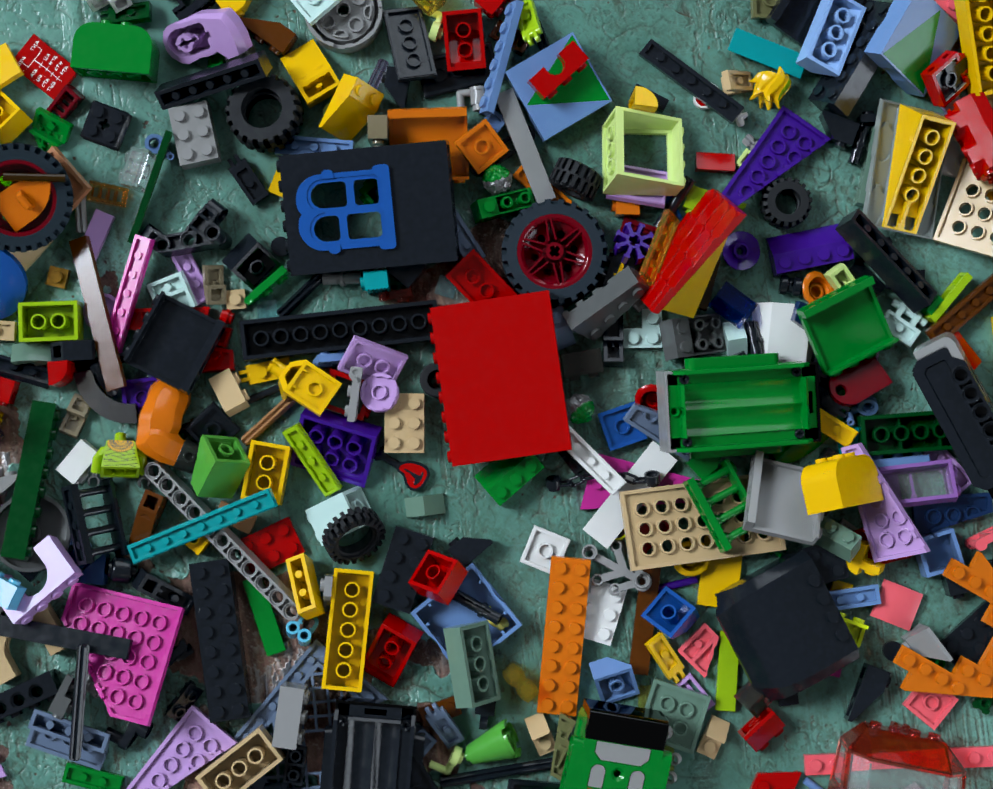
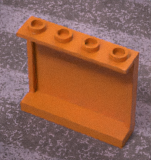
M467 106L387 110L390 145L447 140L450 146L454 183H465V180L469 179V162L454 144L455 141L468 132Z

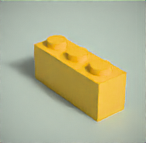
M304 553L286 559L298 615L309 620L325 614L313 560Z

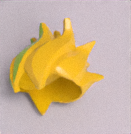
M779 66L777 73L772 71L758 72L753 79L748 81L755 83L753 95L749 100L758 97L760 109L763 107V103H765L767 110L772 108L774 102L779 110L781 108L780 100L791 88L789 75L785 74L781 66Z

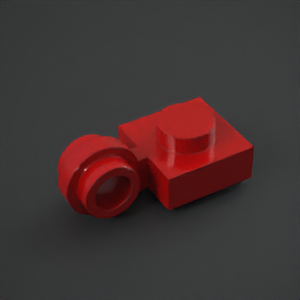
M223 309L219 320L225 322L226 325L228 323L232 324L235 313L230 309ZM226 328L218 343L219 346L228 347L234 329Z

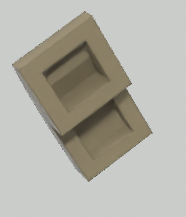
M202 265L206 305L227 304L223 265Z
M74 394L66 409L67 414L58 429L60 433L78 439L91 410L81 395Z

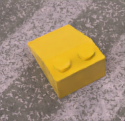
M343 74L319 127L339 140H352L367 123V115H374L377 112L384 94L358 77Z
M0 90V144L2 145L12 143L33 120Z

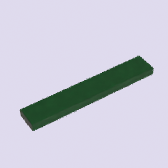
M165 130L127 241L129 243H133L135 234H139L173 135L168 130Z

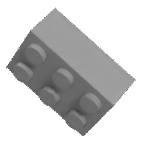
M205 100L169 108L168 112L180 166L187 170L222 162L209 103Z
M285 681L280 686L272 747L296 750L304 742L306 730H303L302 727L308 718V710H305V706L311 697V690H308L309 684Z

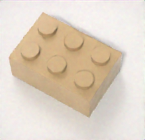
M399 393L396 405L384 412V453H425L424 393Z

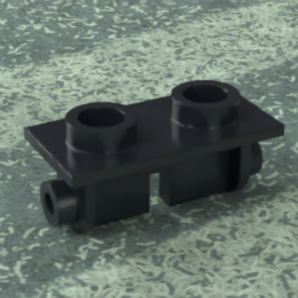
M192 680L185 682L184 687L179 692L180 696H176L167 705L165 715L179 722L204 690L197 687L196 683Z

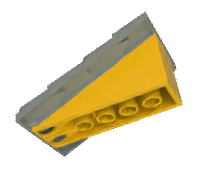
M880 98L874 126L875 134L863 213L877 228L933 239L944 156L956 122L945 118L944 115L946 114Z

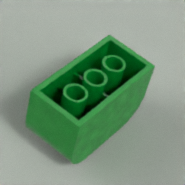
M101 20V23L88 22L80 26L74 34L70 67L82 77L157 83L160 51L146 30L139 26H134L130 22H121V24H113L109 20Z

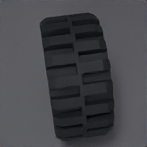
M271 74L270 77L267 75L265 78L240 85L238 88L234 87L231 90L233 95L228 96L227 103L229 106L225 107L226 120L237 139L243 145L245 144L248 149H256L260 153H264L265 149L269 153L275 152L276 147H279L280 150L286 148L284 144L287 142L291 144L294 141L292 136L299 135L301 131L299 125L302 126L304 122L302 117L304 110L294 88L285 79H279L277 75ZM264 99H274L281 103L282 111L280 117L272 125L257 128L249 124V112L257 102Z

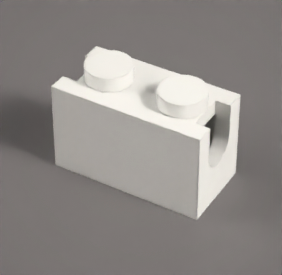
M80 439L55 470L72 484H83L89 477L88 472L91 470L92 459L98 449L86 439Z

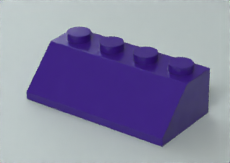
M838 224L765 239L773 277L849 262L854 259L852 247L835 230Z

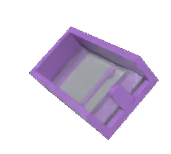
M952 459L879 467V471L903 507L956 502L958 496L961 495L960 485L956 484L955 480L957 468L956 465L952 464Z

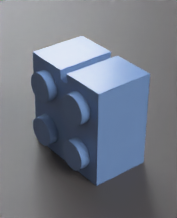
M946 527L930 532L931 534L922 535V538L931 550L927 553L915 555L922 577L929 578L942 574L951 558L965 565L954 528Z

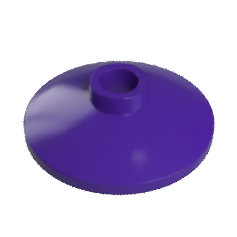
M737 231L728 236L722 250V256L731 268L747 270L757 263L760 257V246L752 234L745 231ZM737 248L741 249V255L736 253Z

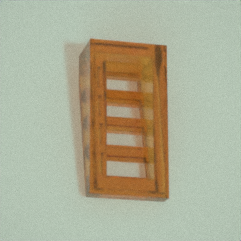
M90 180L89 185L92 187V190L87 194L86 201L122 208L126 207L129 188ZM95 187L99 188L97 197H93ZM102 189H107L105 199L101 198ZM110 190L114 191L113 201L109 200ZM118 191L122 192L121 202H117Z

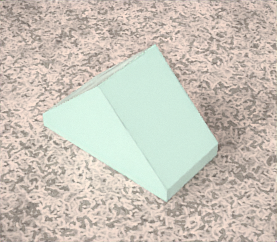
M742 320L722 323L727 356H732L741 351H744L747 355L748 342Z

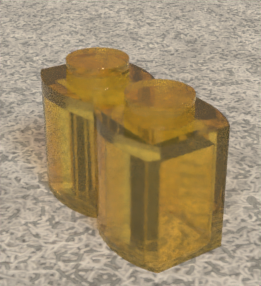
M511 661L502 669L505 681L516 688V692L522 700L529 703L539 694L537 684L533 679L525 675L523 668L517 662Z

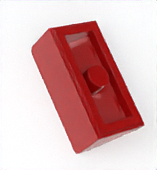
M696 152L695 172L734 174L735 154Z

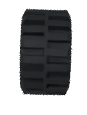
M560 157L548 180L563 193L581 201L592 202L603 179L595 170L585 164L570 158Z
M791 177L786 179L780 178L765 189L761 196L760 206L762 208L760 212L764 214V220L770 222L769 225H775L777 229L784 228L785 230L796 227L808 217L809 211L812 209L810 205L812 197H809L811 192L805 189L806 185L804 183L801 185L799 183L800 180H792ZM781 193L791 195L796 202V210L792 214L780 212L775 203L777 195Z

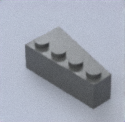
M627 266L610 278L605 287L596 288L592 291L593 295L585 301L581 299L576 303V308L570 312L566 310L562 313V316L572 331L596 341L650 287L639 271Z

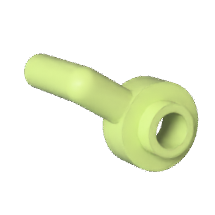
M424 6L422 9L423 14L436 18L431 26L428 38L430 41L437 42L438 39L441 40L444 33L443 28H441L443 23L442 12Z
M457 745L454 746L446 766L430 760L428 767L442 774L450 775L457 763L461 764L464 758L463 748Z

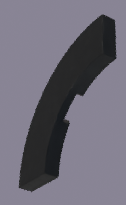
M91 370L74 373L75 382L82 398L96 413L114 422L138 423L139 413L136 403L126 404L110 398L104 393L95 378L96 374H93Z

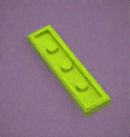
M298 422L284 430L282 434L324 496L327 497L341 490L342 484L301 423Z
M720 630L715 710L735 712L738 658L724 631Z

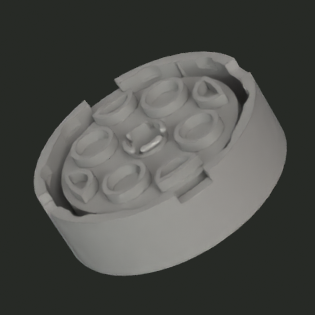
M342 0L313 26L306 19L305 21L313 38L322 47L335 53H354L366 48L377 38L383 25V6L381 0ZM347 6L349 8L348 14H339V7Z

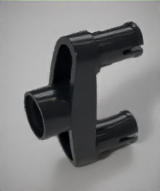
M129 722L124 734L111 727H108L105 732L111 734V742L126 751L138 736L146 739L150 735L154 723L151 722L149 727Z

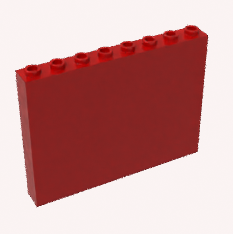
M545 290L431 307L427 317L429 325L433 327L430 338L431 343L435 344L436 352H433L434 364H438L439 372H436L437 384H441L442 390L439 392L440 404L443 403L444 411L441 412L442 422L446 423L447 431H444L445 442L449 443L450 451H447L448 463H452L453 467L572 450L550 291Z

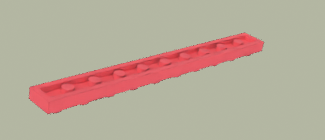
M993 745L803 754L804 774L808 776L993 767Z

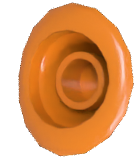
M810 272L803 280L802 294L808 303L834 291L821 272Z

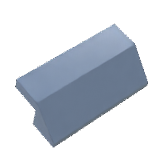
M35 708L28 728L31 730L25 746L69 760L71 720L65 718L59 720L53 717L52 714ZM83 725L81 758L79 761L73 762L99 771L102 770L108 753L111 734Z

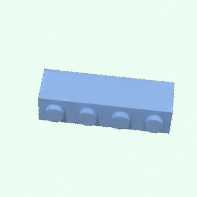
M821 0L796 64L811 73L834 77L840 76L866 7L854 0Z

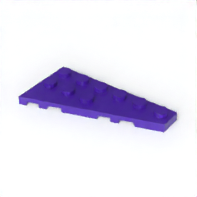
M782 106L722 194L738 207L825 145L831 138L785 106Z

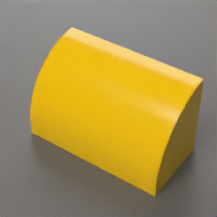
M635 86L628 102V108L655 113L658 108V102L650 90Z

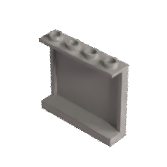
M756 450L751 458L742 530L813 546L818 539H821L823 528L820 527V523L824 518L825 512L812 515L807 513L801 486V473L804 467L763 458L764 452Z

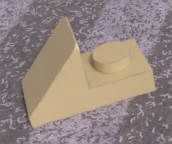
M725 70L721 72L722 89L727 95L754 91L753 83L748 82L752 79L750 71Z
M537 713L525 718V723L539 756L554 751L555 740L544 714Z
M712 714L697 745L696 752L714 760L721 744H725L730 722Z

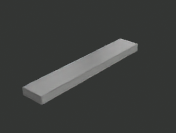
M513 88L499 93L497 105L536 202L541 203L545 199H555V193L548 180L549 178Z

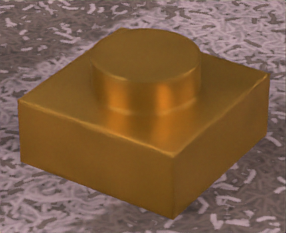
M50 265L45 284L66 290L71 271Z

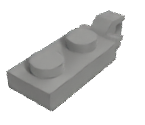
M351 366L348 375L352 380V385H348L347 397H350L349 405L345 406L344 417H347L349 422L357 421L360 388L362 385L363 368Z

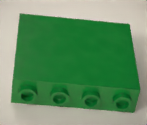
M863 275L796 310L820 368L825 375L836 377L843 373L842 370L858 366L860 364L859 361L865 358L871 359L877 355V352L888 350L894 346V343L899 341V338L892 336L871 286L875 284L873 276Z

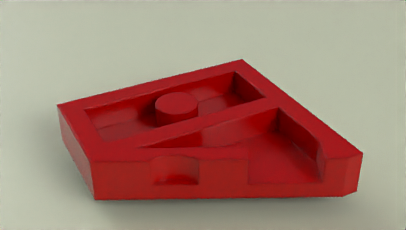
M798 770L793 772H757L750 789H795L802 773Z

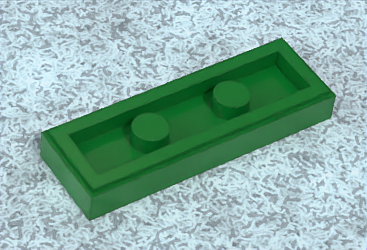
M68 761L65 766L62 782L88 789H122L125 775L105 770L99 771Z

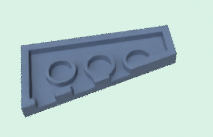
M634 403L623 417V420L659 443L658 410ZM675 453L686 461L690 459L689 453Z

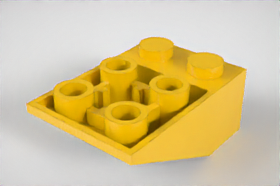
M314 39L280 58L309 108L334 95L340 81Z

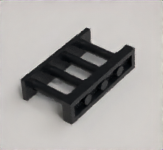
M113 477L100 480V486L82 490L78 489V484L62 487L61 491L77 566L93 563L94 556L115 552V557L129 555L127 549L128 542L124 534ZM102 494L103 506L88 509L82 508V497ZM103 513L107 514L109 525L87 528L85 517ZM111 533L113 544L91 548L90 536Z

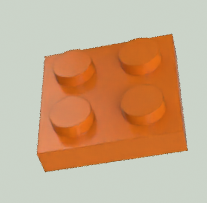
M485 118L454 142L477 174H480L509 151Z

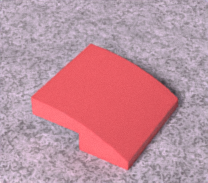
M884 579L879 590L881 604L873 606L870 616L910 631L924 594Z

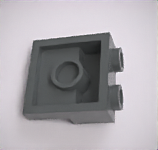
M75 670L66 674L48 711L53 713L52 716L59 720H63L64 717H68L72 713Z

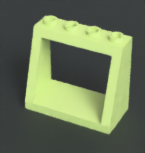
M615 106L602 125L603 194L677 196L686 184V178L684 177L685 161L683 160L685 145L682 138L684 134L682 119ZM624 135H666L667 180L625 172Z

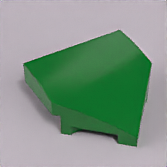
M39 107L36 109L32 129L29 132L33 134L38 147L46 151L51 146L58 147L67 143L74 124Z

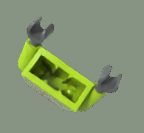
M118 432L114 435V440H107L106 445L100 447L93 456L90 471L92 476L87 480L88 485H90L92 478H96L98 481L97 487L100 484V479L98 478V474H100V477L139 478L137 481L139 488H141V480L145 479L147 487H149L151 482L144 472L145 466L148 464L147 457L136 448L135 441L126 440V434Z

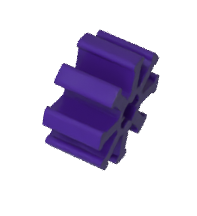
M628 222L625 223L622 232L618 229L613 242L616 243L613 253L617 255V253L625 251L626 254L623 255L621 263L627 265L630 255H633L635 265H639L642 263L644 255L646 258L649 257L654 247L653 245L650 246L654 236L652 232L644 236L640 235L645 228L643 223H639L636 232H633L632 223Z

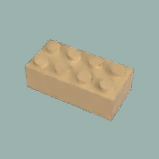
M261 724L201 771L195 779L203 789H247L284 760L286 755L281 748L272 747L273 738Z

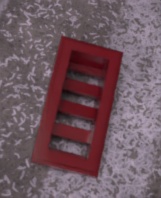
M65 85L46 110L49 112L54 110L60 118L66 120L85 99V96L74 86ZM63 99L70 103V105L68 106L67 104H65L63 102ZM60 105L65 111L62 112L57 106Z

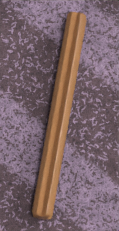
M320 368L327 374L330 371V368ZM290 397L280 401L241 437V441L246 446H249L251 440L258 438L296 401Z

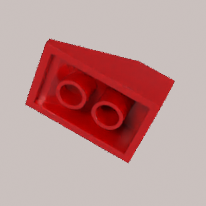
M482 9L442 12L447 72L486 68Z
M389 613L381 624L365 656L364 671L394 687L424 632Z

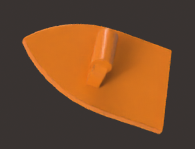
M19 181L0 192V213L15 232L26 226L43 212L49 201L51 182Z

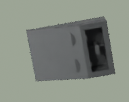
M720 313L694 316V318H674L659 322L665 361L726 351Z

